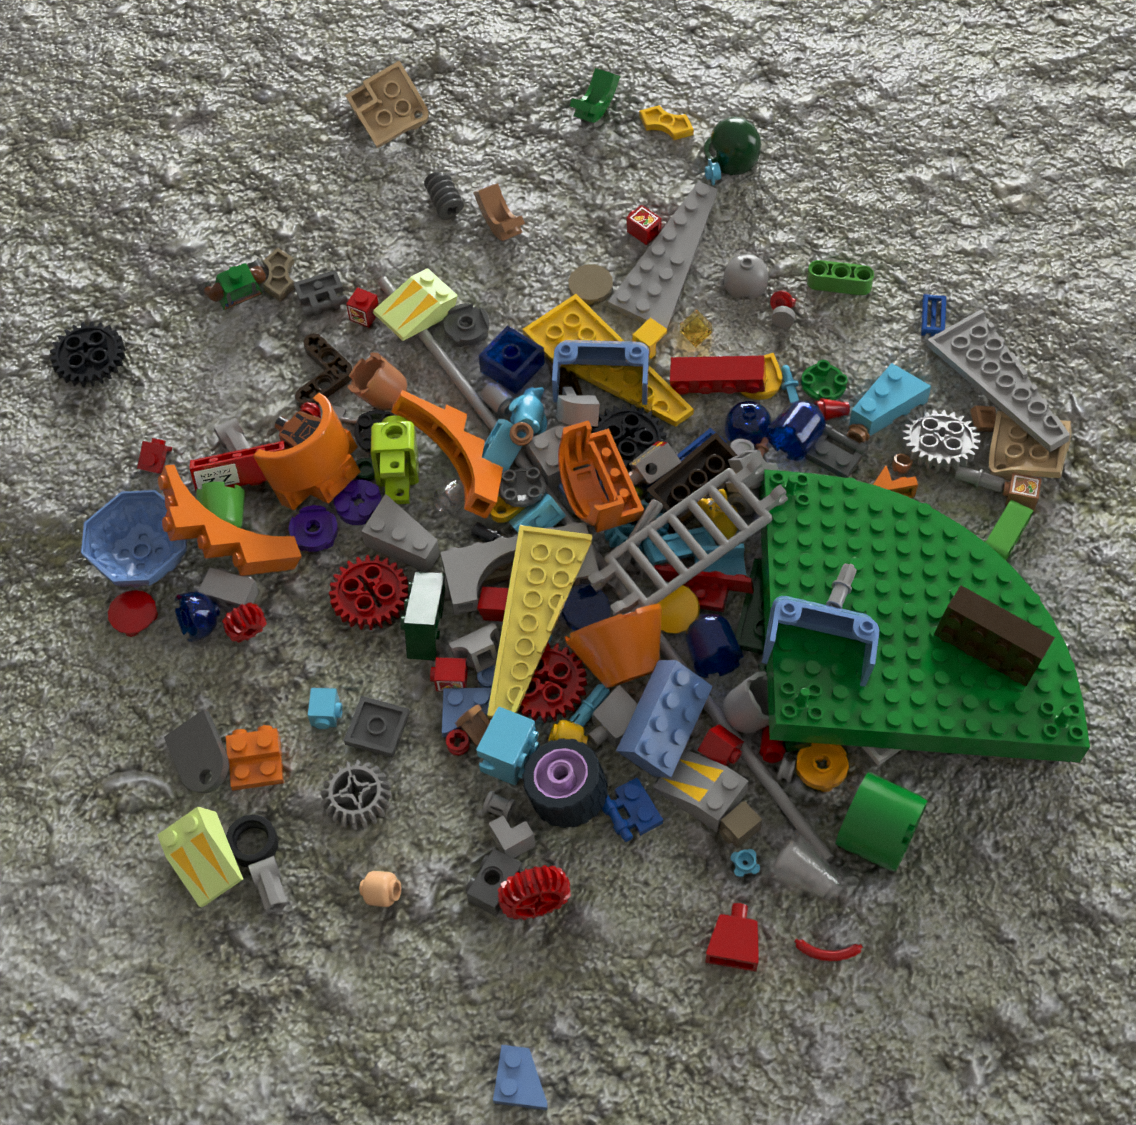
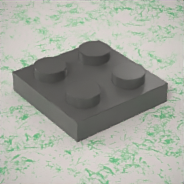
M361 696L344 738L345 745L393 758L410 715V710L405 707Z

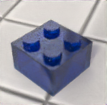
M508 325L478 355L480 372L515 394L545 364L544 347Z

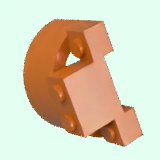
M321 393L315 395L313 400L322 407V419L310 437L286 450L269 452L259 449L253 455L280 503L293 511L309 495L329 504L361 472L351 455L358 448L350 431L343 428L330 401Z

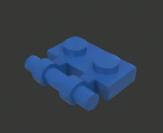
M638 778L615 788L614 793L618 799L611 800L609 795H607L605 804L601 808L606 816L609 815L614 824L613 829L617 835H621L624 842H628L633 838L630 832L633 828H636L641 836L663 824V818ZM624 808L629 818L623 819L618 811Z

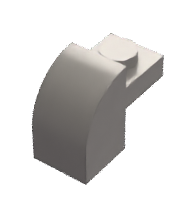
M563 387L562 395H558L556 418L569 425L589 420L591 426H598L600 404L595 395H576L572 387Z

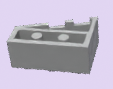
M386 494L361 531L366 547L424 572H430L440 555L438 540Z

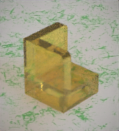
M697 309L680 324V332L695 348L713 333L712 324Z

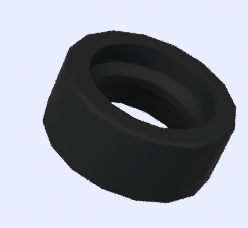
M255 814L244 815L233 822L226 834L235 860L240 866L249 868L248 865L276 854L278 836L271 822L263 816ZM251 828H260L265 831L267 844L261 851L250 855L239 851L237 840L244 831Z

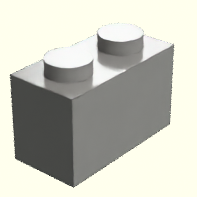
M210 567L198 590L202 604L230 612L241 604L245 605L250 602L254 604L259 593L255 580L250 576H239L223 568L214 569Z

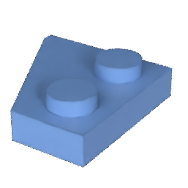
M443 688L442 737H446L452 730L461 728L460 726L457 727L455 722L463 713L477 704L482 707L481 710L487 716L492 688Z
M501 1045L493 1103L540 1110L548 1109V1103L529 1048Z

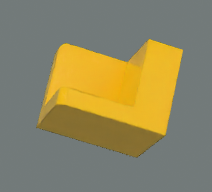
M650 317L632 334V342L646 344L649 348V360H651L656 355V343L667 334V328Z

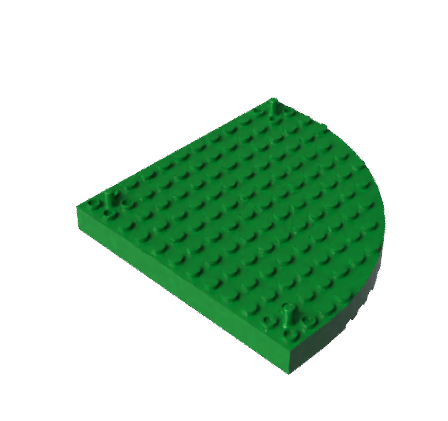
M764 469L762 485L759 486V501L767 497L780 484L787 493L785 495L788 497L786 502L775 506L769 511L772 515V521L761 528L765 640L771 607L777 597L789 596L826 605L833 590L832 583L837 580L844 564H853L857 571L851 584V593L847 594L842 609L866 614L879 626L875 666L864 687L860 686L866 643L798 626L778 623L775 643L766 664L770 740L1081 762L1090 748L1084 703L1075 664L1053 618L1040 601L1039 595L1032 590L1005 559L964 526L933 509L927 503H920L905 495L876 485L856 481L851 477L843 478L814 473ZM960 585L1055 637L1027 686L1013 681L1005 674L990 668L982 661L965 654L962 650L942 641L934 635L947 606Z

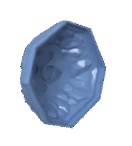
M156 490L123 491L84 522L81 554L114 585L138 588L145 585L151 586L168 572L172 571L185 555L188 539L169 540L167 532L162 527V519L167 513L165 498Z

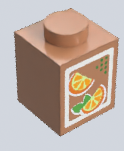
M1012 473L1010 482L1005 481L1002 495L1006 496L1005 506L1012 499L1035 510L1042 479Z

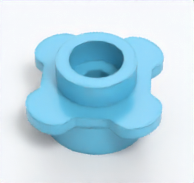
M708 159V166L705 167V176L707 180L711 179L712 185H715V180L721 179V170L718 162L712 163L711 159Z
M753 849L741 850L731 854L730 859L734 862V874L737 877H743L748 873L757 874L760 871V865L756 863V852ZM743 861H747L748 864L744 865Z

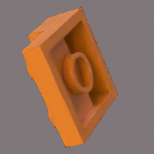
M263 725L254 732L236 729L232 731V735L226 736L232 791L284 783L281 740L277 728L273 729L272 726Z

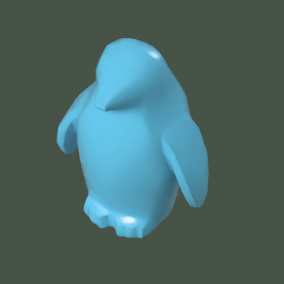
M528 388L523 395L515 398L510 403L509 410L510 412L512 411V416L510 417L512 424L525 422L532 427L534 435L536 433L539 435L546 431L547 419L541 402L544 388Z

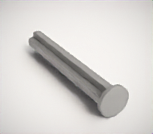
M655 499L651 500L628 539L657 518L663 508L662 503ZM628 551L617 559L623 569L626 568L632 555ZM615 576L605 585L616 590L615 584L618 581V577Z

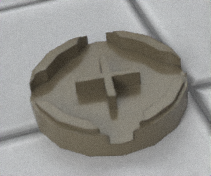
M595 264L576 268L568 279L571 296L577 294L587 305L593 304V302L599 301L600 303L605 301L613 290V280L609 271Z

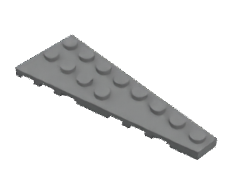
M700 181L697 182L608 301L609 308L643 324L651 317L667 328L668 332L684 283H686L693 264L696 250L699 247L701 236L706 228L709 214H711L718 189Z
M982 309L927 339V346L1049 452L1069 441L1070 434L1059 418L1053 415L1046 399H1042L1038 393L1037 386L1028 379L1027 372L1014 353H1010L1005 345V340L1002 336L999 337L995 331V326L992 322L988 321Z

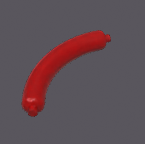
M796 939L794 941L799 951L809 957L822 961L846 960L860 954L861 948H863L862 944H853L845 949L823 950L808 944L803 939Z

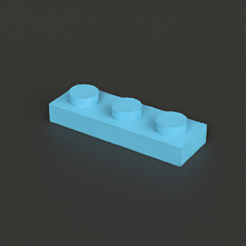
M705 527L688 530L701 547L716 545L713 537ZM678 533L661 536L679 559L695 556ZM651 539L644 541L642 544L649 562L653 566L668 562Z

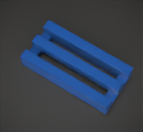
M923 294L921 336H926V333L934 336L945 330L946 296ZM928 300H931L930 327H927ZM937 301H941L940 328L936 327Z

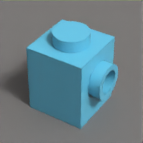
M311 688L308 718L311 726L318 729L337 727V719L342 717L343 710L342 703H339L340 699L337 689Z

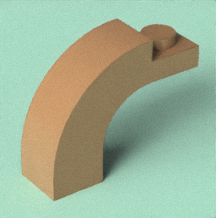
M498 183L473 192L485 221L499 240L504 241L523 233L520 227L525 224L522 215L515 216L512 214L504 200Z

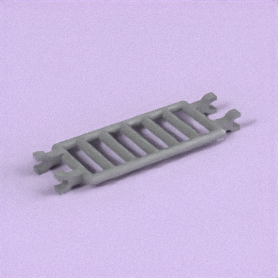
M757 457L752 459L738 473H735L731 468L724 470L605 555L604 560L607 566L599 572H594L587 578L591 582L590 585L598 592L609 580L617 576L629 591L630 595L610 606L614 616L621 613L622 615L627 614L638 604L640 607L657 604L772 521V515L769 511L788 500V497L785 495L787 492L780 484L761 501L757 499L745 485L752 478H756L764 473L762 469L763 464ZM727 480L733 484L760 516L750 525L745 523L718 491L717 487ZM708 494L740 531L729 540L697 504L699 500ZM688 508L720 545L709 554L704 551L677 518L678 515ZM668 522L700 560L688 569L657 532ZM647 537L651 539L679 574L669 583L665 582L636 546ZM628 551L659 589L648 598L645 597L617 561L619 557Z

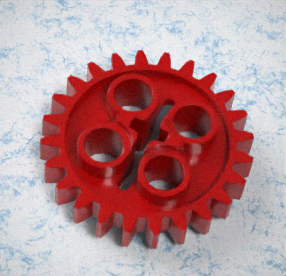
M366 555L365 561H361L359 557H356V564L347 561L348 568L340 567L341 575L334 574L335 582L330 583L332 590L329 592L332 608H335V615L340 616L343 623L349 620L350 627L358 623L360 630L364 628L365 624L369 626L370 630L373 629L376 623L380 628H383V621L392 624L391 616L399 618L398 610H404L405 599L409 598L407 576H404L403 569H398L396 562L390 565L388 558L380 562L379 555L375 557L374 561L370 560L369 555ZM371 576H378L377 578L369 579ZM358 577H361V578L363 579V581L365 582V585H366L368 591H367V590L365 591L364 585H363V583L358 579ZM351 588H357L355 591H348ZM385 593H390L387 597L382 596ZM371 594H374L376 602L381 606L380 608L374 603ZM363 606H370L367 609H361Z
M547 643L538 664L542 665L543 668L535 671L528 689L535 688V691L530 694L525 693L518 712L522 711L524 717H528L531 714L532 720L535 722L541 716L544 723H546L548 716H551L555 722L559 713L566 718L565 710L567 709L574 712L573 703L581 704V699L578 695H586L583 687L588 685L586 678H584L587 676L586 671L582 669L583 663L581 660H577V655L575 653L570 654L568 647L561 651L558 643L553 649ZM559 672H567L565 676L557 677V674ZM552 694H560L557 699H549Z

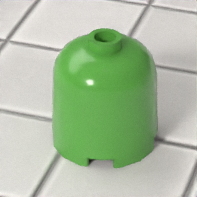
M208 482L202 484V489L196 490V499L206 509L220 519L238 528H242L245 491L242 487L235 485L234 489L225 487V482Z

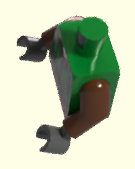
M257 258L251 263L232 266L229 270L219 273L213 286H211L210 280H206L203 283H197V287L201 296L205 295L214 302L219 301L223 310H226L262 295L263 293L258 284L265 281L266 275L260 259Z

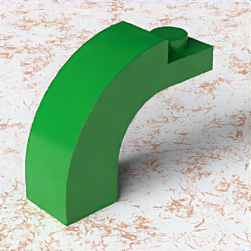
M595 68L585 95L581 99H571L570 107L576 108L573 116L592 123L601 119L613 99L620 76Z

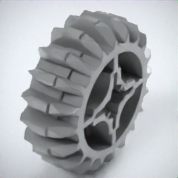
M357 759L355 766H351L350 762L346 761V768L342 769L340 766H337V774L329 772L328 777L330 781L323 782L325 790L321 791V797L323 798L321 803L323 808L326 809V815L332 817L335 824L341 822L342 827L346 829L351 823L352 829L356 830L358 824L362 823L363 828L366 829L368 821L371 820L373 824H376L377 819L375 816L384 817L383 809H389L390 803L388 800L392 798L391 791H389L391 785L389 781H386V774L384 772L380 773V768L377 765L371 768L370 762L367 761L361 766V762ZM357 779L367 780L369 782L361 783L357 781ZM348 783L344 789L340 790L343 785ZM354 787H356L357 793H359V802L356 801V797L353 795L355 794ZM375 796L374 800L365 807V804ZM345 807H354L356 810H355V811H353V810H346V809H344V808H345Z

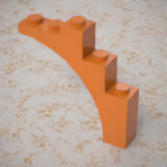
M402 390L391 412L411 421L414 426L423 431L443 450L456 468L461 479L465 495L464 509L486 519L497 503L503 467L482 458L485 440L464 431L467 418L466 413L447 404L442 409Z
M174 464L164 466L161 475L158 477V486L160 490H163L165 507L167 509V513L162 519V527L167 532L170 541L197 538L198 547L202 549L205 559L232 556L233 564L238 568L240 576L294 570L302 556L294 536L257 534L238 528L220 519L206 509L190 493L182 482Z

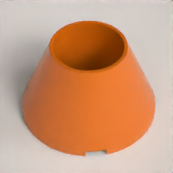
M661 604L637 608L634 612L624 615L621 613L570 633V637L565 636V642L605 688L617 686L651 674L658 660H660Z

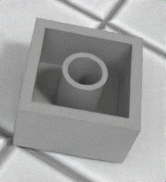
M565 423L534 436L532 441L526 445L529 461L533 467L540 470V474L544 477L545 483L551 490L559 487L558 485L562 483L558 464V450L563 428L570 426ZM586 464L583 466H579L574 468L573 471L589 467L591 465Z

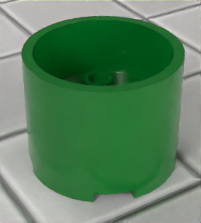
M868 772L847 811L835 845L889 871L896 872L919 825L928 800Z

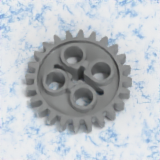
M933 410L931 415L924 411L923 417L916 414L915 420L910 418L908 424L904 425L901 440H903L902 447L905 448V454H911L910 460L918 459L917 465L926 463V469L935 466L936 471H939L940 467H944L949 472L951 466L958 470L959 464L967 467L968 462H973L974 457L978 455L981 443L979 440L980 434L976 433L977 427H970L971 421L963 422L964 416L956 418L955 412L946 415L945 410L941 414Z

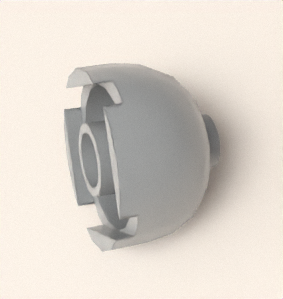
M740 254L734 257L726 266L723 277L724 287L730 295L741 299V296L749 297V299L761 296L767 289L769 279L767 266L761 258L755 255Z

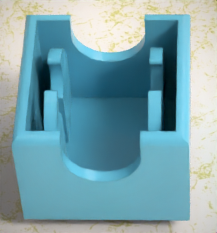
M498 707L476 749L477 756L484 759L482 763L479 762L480 771L512 785H517L519 779H522V774H524L525 763L528 762L530 755L540 747V743L537 742L539 732L536 731L535 721Z

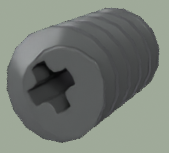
M434 172L425 178L424 186L442 220L453 218L463 209L464 203L449 174Z

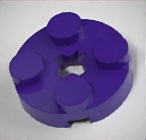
M352 480L334 498V506L340 519L345 523L363 525L370 519L382 497L376 484L366 480ZM362 499L364 503H359L358 506H355L353 501Z
M311 505L300 509L299 514L295 518H291L289 533L290 536L295 537L300 551L315 552L331 548L334 545V540L338 534V524L334 514L328 512L325 507ZM312 525H316L319 528L316 532L307 530L311 529Z

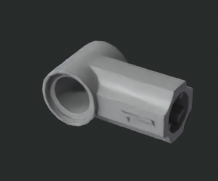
M236 418L214 428L223 447L226 446L228 452L251 448Z
M272 856L248 865L254 884L259 889L266 913H275L283 910L288 905L280 881L282 877L275 857Z

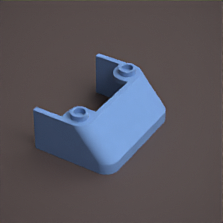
M564 340L556 346L552 373L553 402L558 400L561 364L618 365L643 367L642 405H647L649 348L646 344L632 341Z
M779 596L774 600L770 611L762 663L767 664L775 643L778 623L798 626L866 643L860 686H866L875 666L879 638V626L870 616L789 596Z

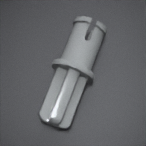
M959 465L955 475V480L974 484L976 488L981 486L998 492L1002 491L1005 483L1004 478L985 473L983 469L978 471Z
M853 564L842 565L837 580L832 583L833 590L826 605L842 609L847 594L851 593V584L857 571Z

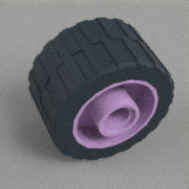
M565 738L552 740L537 748L530 755L528 762L525 763L524 774H522L523 787L533 808L543 821L560 828L578 827V825L589 822L603 808L608 795L607 779L595 752L588 748L585 743Z

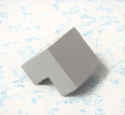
M501 816L489 823L491 837L500 852L515 858L535 847L534 833L526 821L511 828L505 817Z

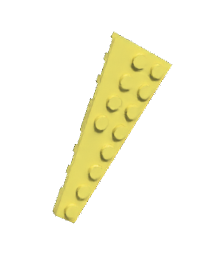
M519 526L487 713L488 718H493L498 707L514 713L518 712L590 548L592 534Z

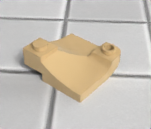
M400 60L364 80L362 86L345 95L376 148L383 146L409 130H416L429 119L427 106ZM421 113L422 117L417 119L415 115Z
M997 411L989 454L990 474L1002 477L1007 481H1010L1012 473L1033 477L1061 478L1066 453L1069 451L1071 421L1060 420L1070 434L1069 441L1049 452L1003 411Z

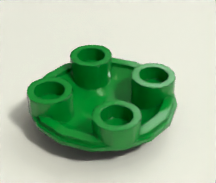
M827 360L818 361L817 364L806 368L802 373V389L809 397L819 401L821 398L836 400L846 391L847 376L838 368L830 365Z

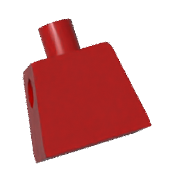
M733 903L731 916L719 915L707 948L705 963L757 972L759 961L758 922L747 918V905Z

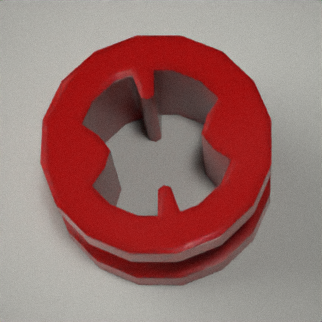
M459 729L452 730L446 736L447 749L451 754L459 756L468 751L470 743L465 731ZM456 738H461L459 747L454 745Z

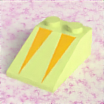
M427 268L411 276L373 310V314L404 341L443 321L444 318L446 319L448 311L456 305L458 295Z
M196 807L157 834L165 857L199 907H204L243 880L215 811Z

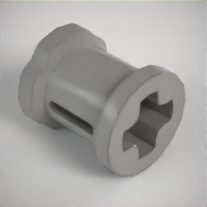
M491 790L485 799L482 812L486 814L491 812L498 816H504L506 821H508L513 813L516 800L496 795L495 791Z

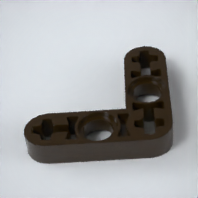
M316 333L307 335L304 338L303 344L307 355L324 371L296 391L295 399L299 408L306 402L318 405L319 403L313 400L315 395L321 393L328 398L352 380L349 377L352 371L351 364L321 335ZM317 344H318L319 350H320L319 352H318V349H317L314 345H317ZM327 355L334 356L331 362L322 361ZM337 366L342 372H346V374L338 373ZM322 382L330 383V386L326 389L318 387Z

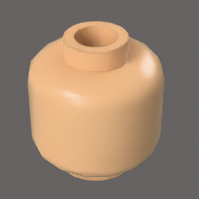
M371 871L360 882L359 892L363 896L365 903L370 906L390 907L400 898L401 882L391 872Z

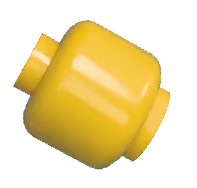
M561 720L558 724H553L548 738V742L565 738L575 739L587 744L588 736L584 735L582 725L567 720Z

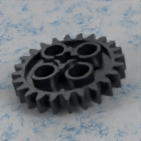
M93 321L90 322L89 326L82 322L80 328L72 325L73 331L70 332L65 329V336H57L60 342L52 343L55 349L50 350L52 355L50 361L54 372L57 373L59 379L63 378L66 384L71 381L74 387L79 382L83 388H85L87 382H90L91 386L94 387L97 380L103 384L104 377L112 379L110 373H118L117 366H123L121 359L126 358L124 353L126 348L121 335L119 336L116 329L112 330L110 325L104 328L102 322L95 326Z
M623 404L622 409L619 410L614 405L612 412L605 409L604 415L599 414L598 426H593L591 433L609 429L611 435L615 436L613 439L626 469L632 471L629 464L657 441L667 442L665 441L667 433L663 432L664 425H658L659 418H651L653 412L643 413L644 407L637 411L634 404L631 406V409H627L626 405Z

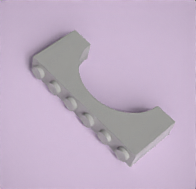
M571 522L563 527L546 528L588 534L585 522ZM518 536L510 538L500 537L491 542H476L468 547H452L441 552L442 566L454 615L478 610V594L482 584L495 570L514 561ZM592 544L573 584L575 589L591 586V582L587 577L594 572H599Z

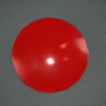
M138 590L126 591L118 595L111 602L108 609V621L112 627L121 633H125L128 637L136 636L138 632L148 628L158 617L156 603L152 596Z

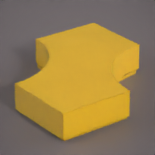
M660 105L639 111V117L646 131H663L670 135L673 140L694 135V129L686 114H670L664 111Z

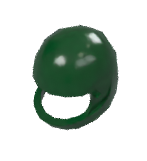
M734 116L723 119L714 127L712 135L705 142V158L707 161L711 159L712 163L718 162L721 173L728 175L744 174L750 171L759 159L762 145L760 135L755 126L745 118ZM711 143L716 151L715 158L709 152V145Z

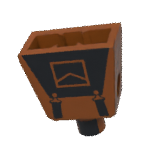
M299 411L296 412L291 420L280 416L275 422V429L280 431V441H284L285 448L289 449L310 437L319 426L321 418Z

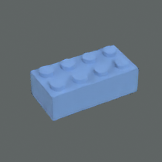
M658 660L616 752L652 776L672 777L713 686L677 660Z

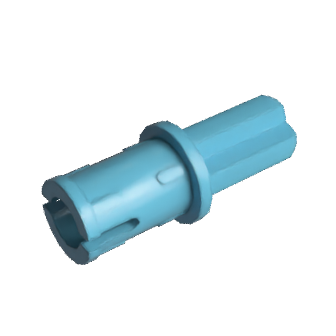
M598 684L587 699L581 701V706L568 721L584 727L592 717L593 712L610 694L609 689L605 688L603 684Z

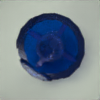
M742 401L729 410L725 419V434L730 442L736 439H745L753 443L755 448V445L760 443L764 437L769 439L772 420L768 410L763 405L755 401Z
M197 591L185 592L175 597V602L179 601V608H175L177 622L183 635L188 632L190 638L187 641L195 642L208 637L214 631L217 625V617L220 616L218 604L216 602L213 603L206 594Z

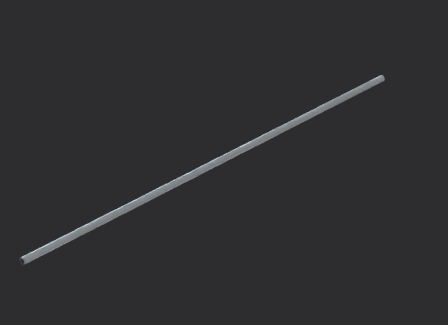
M386 276L378 280V285L388 297L396 290ZM427 329L417 334L490 431H492L498 420ZM520 450L514 460L517 466L526 469L533 467ZM546 484L545 492L555 500L566 514L560 521L563 526L576 522ZM591 543L598 570L600 571L607 566V563L593 543ZM618 579L615 584L617 588L616 590L613 589V591L620 600H623L630 593ZM638 604L636 607H634L633 609H631L629 612H634L635 609L641 608L640 605ZM661 633L660 652L665 659L677 660L688 668ZM709 695L703 707L716 725H722L744 741L740 749L742 751L741 758L823 864L830 862L834 858L833 854L738 731L730 726L724 713Z

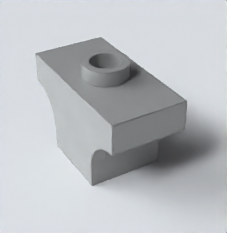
M747 450L728 460L731 469L735 473L745 468L755 457L763 464V470H779L776 463L764 461L760 450ZM763 474L752 478L745 485L749 489L761 486ZM729 480L725 483L728 492H739Z
M493 622L448 644L453 658H466L467 666H472L478 673L496 664L500 634Z

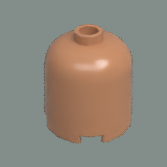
M372 352L370 353L371 357L367 360L361 358L353 367L349 375L352 381L348 388L372 407L388 411L392 409L402 390L407 391V381L403 374L379 353Z

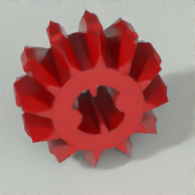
M251 602L233 608V611L227 613L226 617L222 620L227 636L232 641H237L238 643L255 637L257 633L263 631L267 624L262 609L257 604H252Z

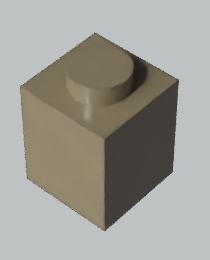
M743 801L721 819L720 834L728 844L733 843L738 849L761 830L762 818Z

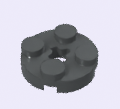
M459 304L451 308L446 319L444 318V332L447 338L457 347L473 345L488 337L489 318L481 307L478 309L473 307V304ZM464 322L472 324L469 327H462Z

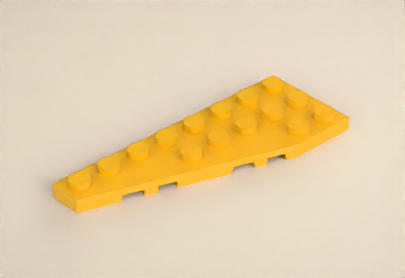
M577 294L571 296L523 328V335L544 356H547L552 361V364L554 350L564 340L624 341ZM561 364V367L566 368L568 372L569 370L574 372L576 376L632 405L634 404L638 408L644 407V411L653 412L652 415L675 427L694 414V409L650 366L648 372L647 405H642L643 367Z

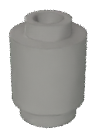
M494 382L487 384L481 393L483 401L499 416L510 414L509 405L514 400V397L500 384H495Z

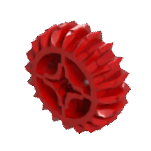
M543 865L538 868L536 866L532 869L525 868V871L516 872L514 876L508 877L507 881L501 883V887L498 889V902L503 914H506L509 918L526 920L527 918L534 919L538 916L543 917L544 914L552 913L553 910L560 909L561 905L568 902L567 899L571 897L570 882L562 868H556V866L547 867V865Z

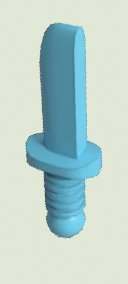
M784 365L781 368L784 379L781 387L782 390L787 391L794 414L798 413L801 408L795 388L799 386L797 380L793 381L790 367Z

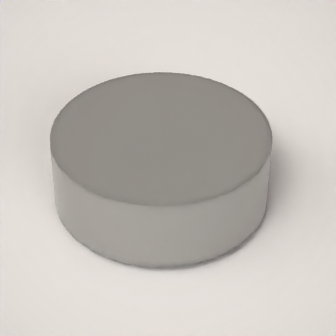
M787 306L776 307L771 317L772 322L781 328L791 327L795 320V312Z

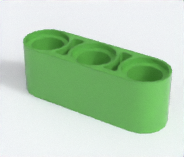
M815 260L808 267L807 285L811 289L819 291L867 295L872 289L874 271L866 265Z
M1011 499L985 543L993 548L1003 559L1007 560L1031 519L1034 510Z

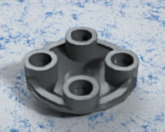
M536 467L516 470L508 469L502 473L499 494L509 505L514 507L530 506L541 500L545 494L546 483L544 477L540 474V470Z

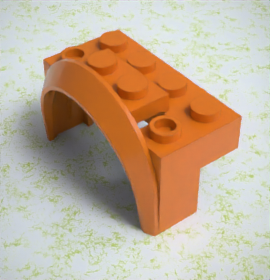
M588 420L563 428L558 450V464L562 486L572 510L581 520L594 526L596 533L640 520L644 513V508L610 430L605 429L591 433L592 427ZM586 464L591 465L589 467L573 471V469L576 467L583 466ZM595 469L599 474V477L608 495L609 501L601 488Z

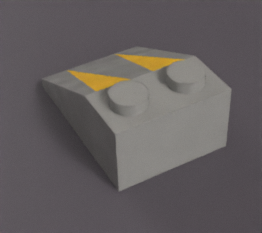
M684 749L672 777H660L653 786V790L715 832H718L721 819L735 809L747 794L748 780L725 765Z

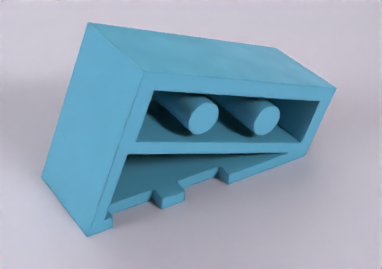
M891 363L853 407L849 426L852 424H862L867 428L871 436L892 424L894 419L901 415H907L916 406L927 403L931 386Z

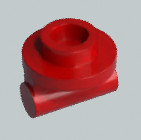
M786 291L774 292L770 299V305L773 310L779 306L794 308L796 299L792 298Z

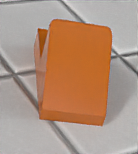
M887 466L884 467L873 484L909 498L915 497L918 487L916 477H900L892 481Z

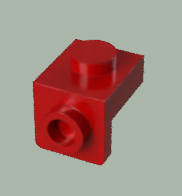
M152 438L151 442L143 441L137 469L161 474L167 451H172L173 447L165 445L166 441Z

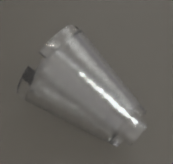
M795 830L791 834L795 839L785 842L771 864L775 870L773 873L768 871L766 876L826 900H830L831 897L837 899L845 886L841 883L843 877Z

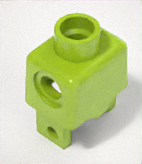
M388 416L381 423H374L371 427V459L376 484L378 486H385V494L396 504H410V485L419 483V452L415 427L411 421L404 417ZM398 493H403L402 496H396Z

